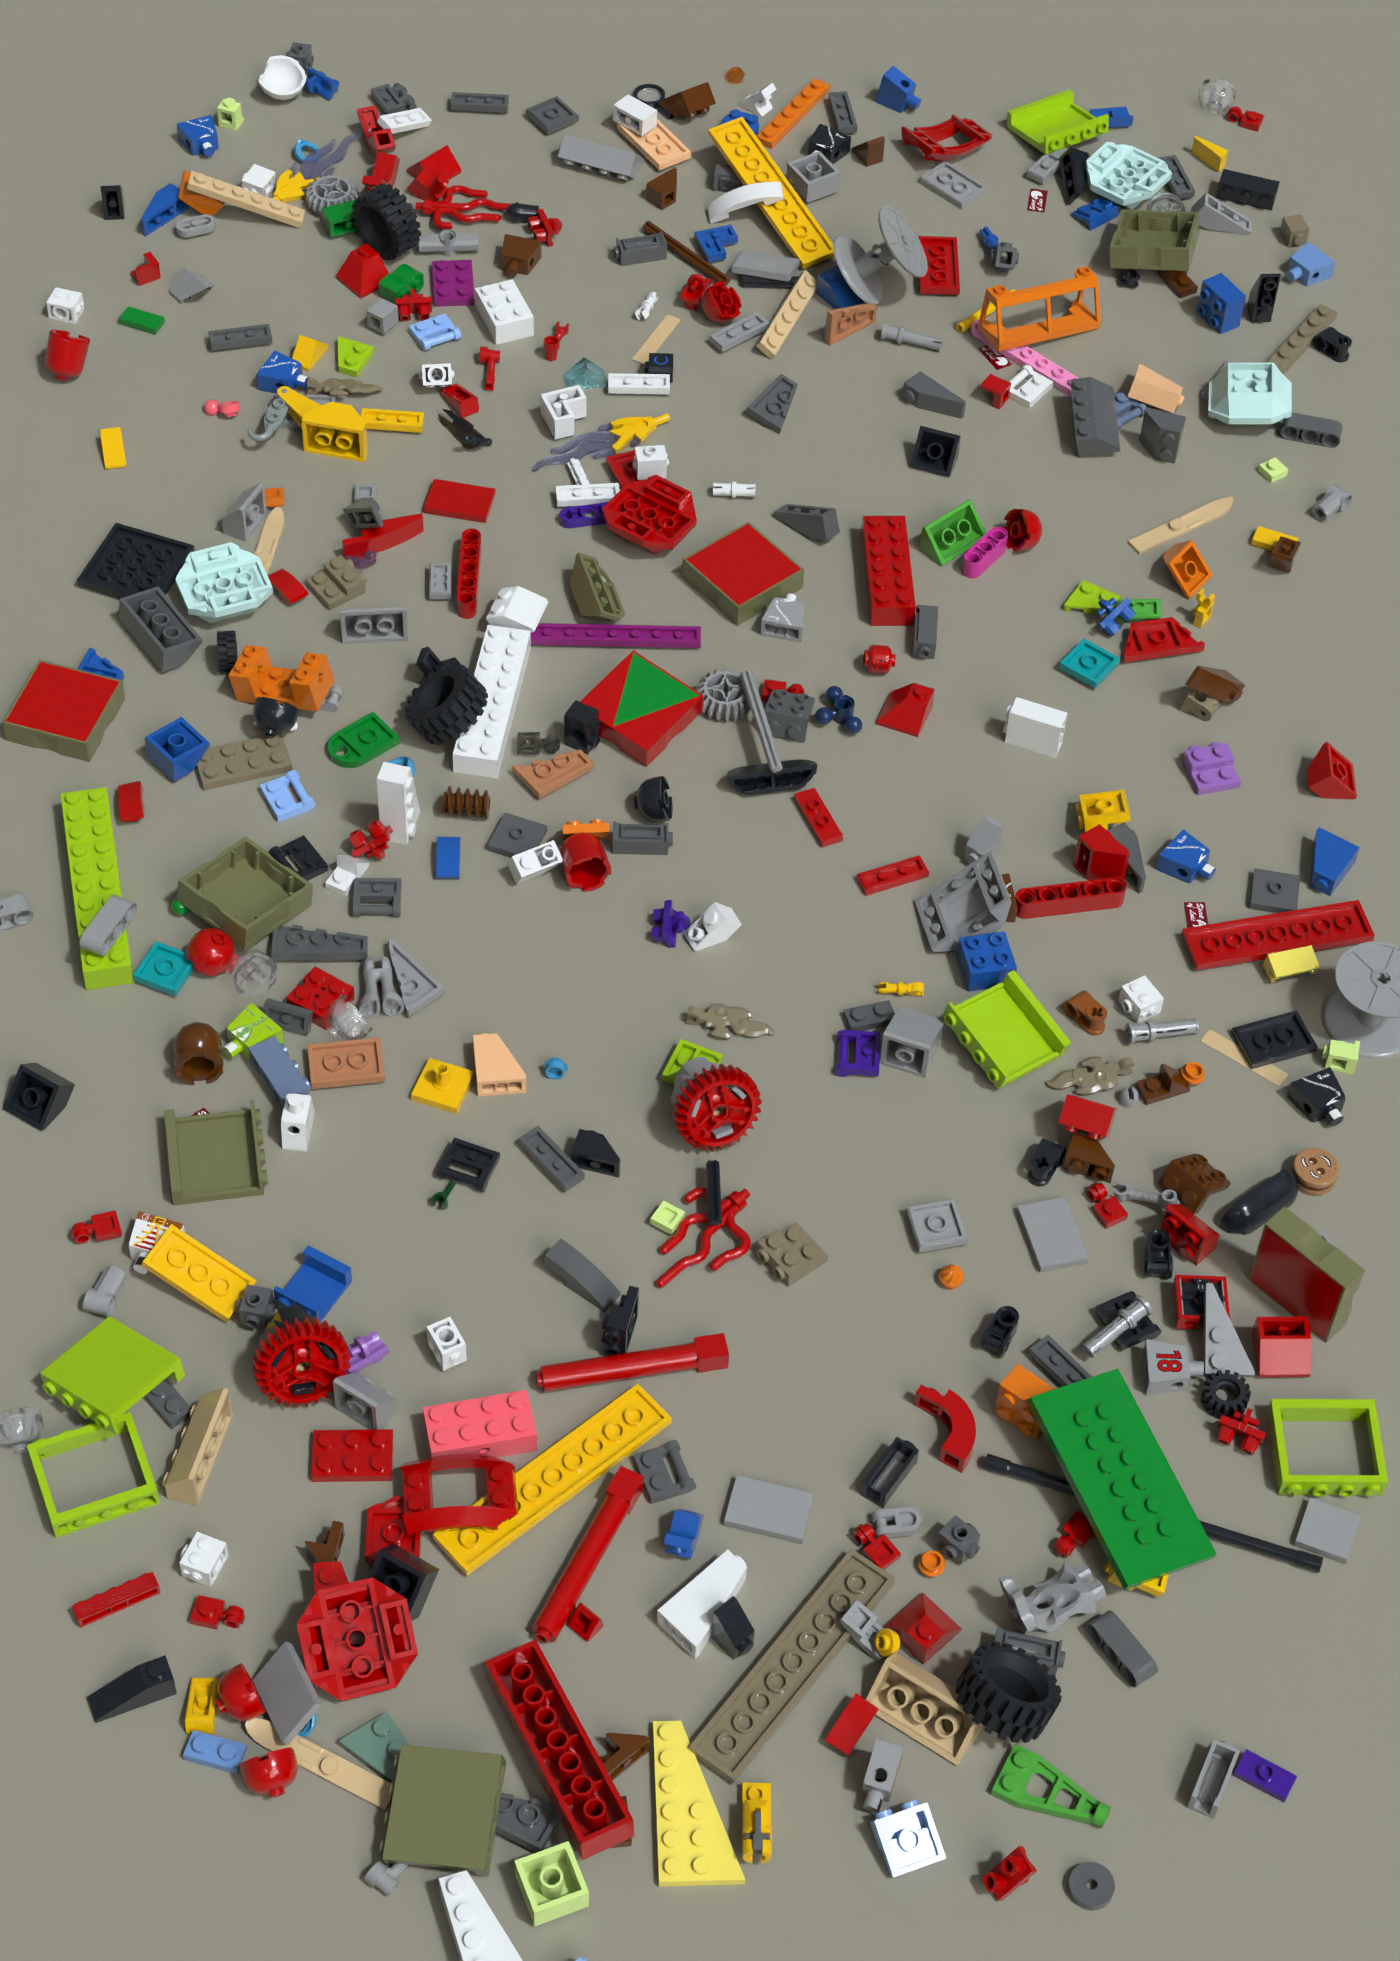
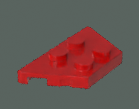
M1173 617L1134 622L1130 626L1123 662L1204 651L1205 644L1202 641L1197 642L1191 637L1192 633L1187 628L1182 627Z
M397 1495L385 1503H378L368 1508L365 1548L366 1562L374 1565L380 1549L391 1544H396L420 1558L421 1531L415 1532L414 1536L407 1535L402 1517L405 1514L404 1496L400 1497V1495Z

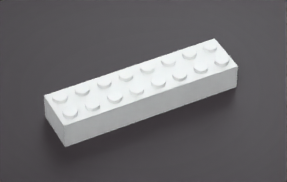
M487 625L474 673L476 679L487 690V706L482 707L484 712L482 716H477V723L475 725L471 724L468 727L470 730L466 734L462 732L460 738L456 740L453 751L454 773L498 779L531 651V631Z

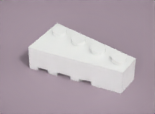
M383 762L377 776L379 820L385 827L390 825L393 830L390 833L389 842L407 845L410 837L415 835L416 821L420 814L411 767Z
M467 1870L439 1878L440 1896L460 1961H523Z

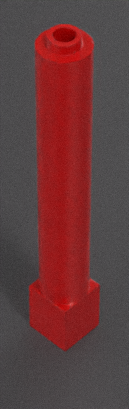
M724 1333L694 1337L693 1343L540 1366V1372H536V1381L538 1388L543 1387V1391L548 1392L697 1368L698 1373L727 1369L729 1365V1351Z
M619 1467L606 1490V1497L532 1626L534 1637L540 1642H555L625 1516L627 1514L630 1515L643 1492V1475L625 1467Z

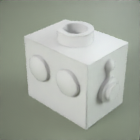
M256 164L242 178L243 189L266 197L275 187V172Z
M57 287L46 302L50 319L76 324L84 310L82 293Z
M451 363L421 365L422 371L419 372V379L422 380L423 386L433 388L438 385L439 387L452 385L454 371L451 369Z
M664 445L635 447L633 468L636 470L637 480H646L653 475L667 478L669 459H667L668 454L665 451Z
M1144 975L1121 986L1118 1001L1122 1005L1123 1010L1129 1013L1138 1024L1161 1013L1164 998Z
M451 1317L427 1326L428 1345L443 1371L467 1361L466 1343Z
M196 1532L190 1545L186 1544L181 1553L179 1564L182 1576L212 1587L228 1558L227 1544Z

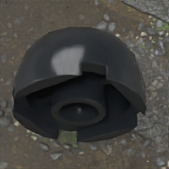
M257 697L254 703V722L258 727L264 729L263 734L276 737L277 733L284 734L295 726L298 719L299 709L286 702L283 705L277 703L276 699Z
M664 776L645 780L638 788L637 796H634L635 809H639L641 815L651 822H664L672 819V796L668 797L666 790L670 789Z

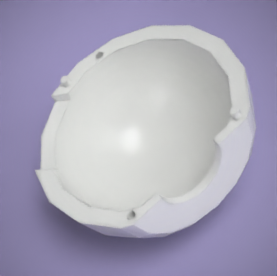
M282 55L271 56L267 61L264 74L260 75L258 82L264 93L274 99L285 101L294 98L302 91L306 75L304 69L295 59Z

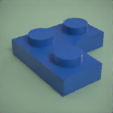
M732 225L694 233V239L708 263L726 259V251L723 246L738 243V235Z

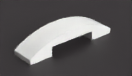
M781 182L754 183L723 194L708 206L710 223L729 218V212L761 201L765 205L784 200Z

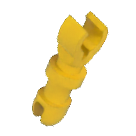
M899 981V984L880 982L877 985L880 987L877 989L880 994L898 993V996H903V994L912 996L924 995V983L920 982L903 984L901 981Z

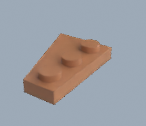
M873 303L828 310L824 342L831 346L875 323L877 306Z
M580 749L555 755L551 760L541 762L538 759L532 761L530 765H513L512 772L540 799L593 770L594 762Z

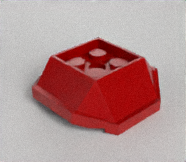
M658 475L650 476L647 480H638L626 484L602 508V515L608 530L654 555L666 549L673 550L697 525L692 493Z
M373 1577L317 1590L296 1624L306 1673L311 1683L340 1701L396 1688L418 1655L407 1599ZM353 1631H361L364 1636L363 1643L358 1647L351 1646L348 1640L349 1635Z

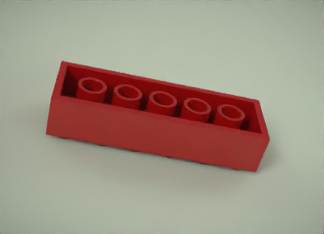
M863 516L861 539L870 626H914L916 605L905 516Z

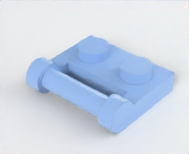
M446 314L409 325L410 334L423 351L452 339L455 341L461 339L459 328L454 326Z
M291 770L283 777L260 785V792L278 822L308 812L316 805L313 798L308 796L301 784L300 776L296 770ZM293 786L301 800L300 803H295L286 787Z

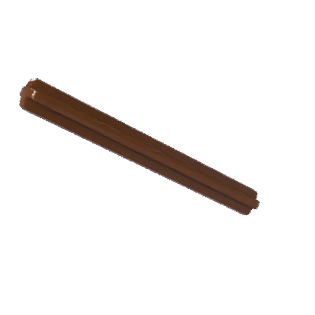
M646 221L643 225V230L649 235L658 234L662 231L667 247L714 281L725 282L724 286L728 285L730 278L652 222Z

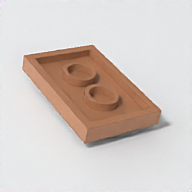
M380 1037L307 1045L312 1089L385 1082Z

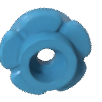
M553 1057L544 1063L546 1076L554 1080L561 1079L568 1068L567 1064L557 1057Z

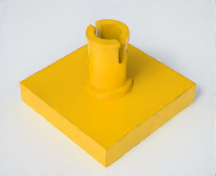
M429 1058L411 1093V1100L457 1114L475 1078V1071Z

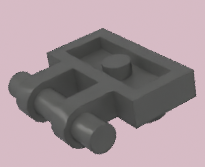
M395 83L393 88L389 84H385L371 89V96L386 115L405 111V106L411 110L417 107L415 99L408 95L407 89L400 85V83Z

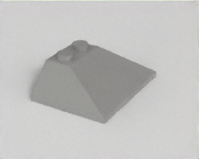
M991 851L914 900L929 944L934 952L957 951L959 937L994 933L1004 927L1012 903L994 854Z

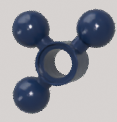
M838 686L829 687L826 691V699L834 704V709L819 708L815 713L816 721L821 725H827L833 718L836 723L845 725L848 733H859L862 729V721L858 717L853 716L854 699L848 695H843L842 689Z

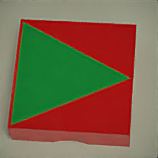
M633 650L580 702L599 710V720L601 721L599 727L600 737L613 742L621 751L647 767L667 747L671 739L682 732L702 712L703 695Z

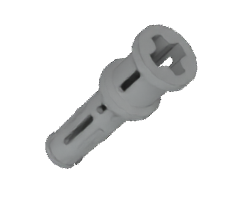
M884 322L880 338L881 340L897 341V344L905 342L940 351V346H942L943 342L942 338L908 331L904 326L896 327L889 325L888 322Z
M1196 1018L1164 1023L1146 1021L1144 1024L1133 1025L1132 1023H1127L1125 1025V1038L1128 1044H1134L1135 1041L1143 1040L1153 1042L1159 1037L1197 1034L1199 1032V1024Z
M1137 1295L1134 1298L1135 1301L1127 1308H1121L1118 1311L1117 1317L1082 1345L1084 1351L1091 1358H1094L1127 1329H1134L1137 1326L1136 1323L1145 1315L1153 1313L1150 1304L1142 1296Z

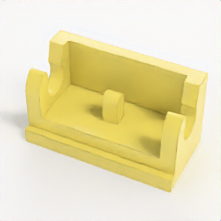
M1312 945L1268 954L1262 964L1271 983L1276 982L1281 977L1305 972H1309L1310 975L1315 974V971L1320 969Z

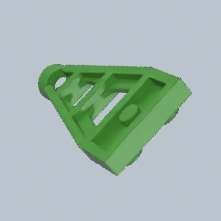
M1014 1744L991 1791L992 1796L1017 1808L1088 1824L1093 1823L1103 1828L1111 1810V1806L1096 1800L1043 1757ZM1040 1774L1051 1782L1053 1790L1050 1796L1040 1798L1029 1795L1026 1792V1787L1032 1775ZM1064 1789L1078 1798L1079 1802L1076 1808L1069 1809L1055 1803L1060 1790ZM1091 1810H1096L1095 1814H1091Z

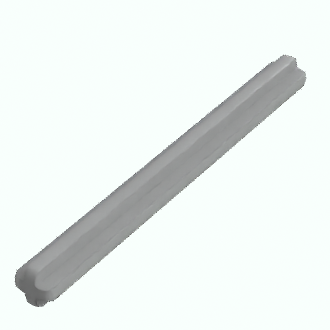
M750 670L742 672L740 677L769 768L772 773L781 771L783 767L753 674Z

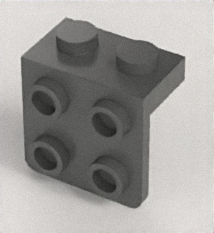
M783 689L772 690L764 709L772 736L805 742L808 721L815 704V698L807 694L790 693Z

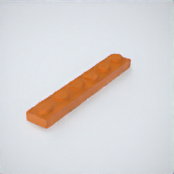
M814 78L757 135L761 144L773 149L830 91V84Z

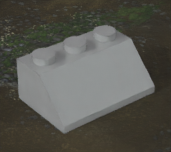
M407 606L340 610L342 644L408 640Z

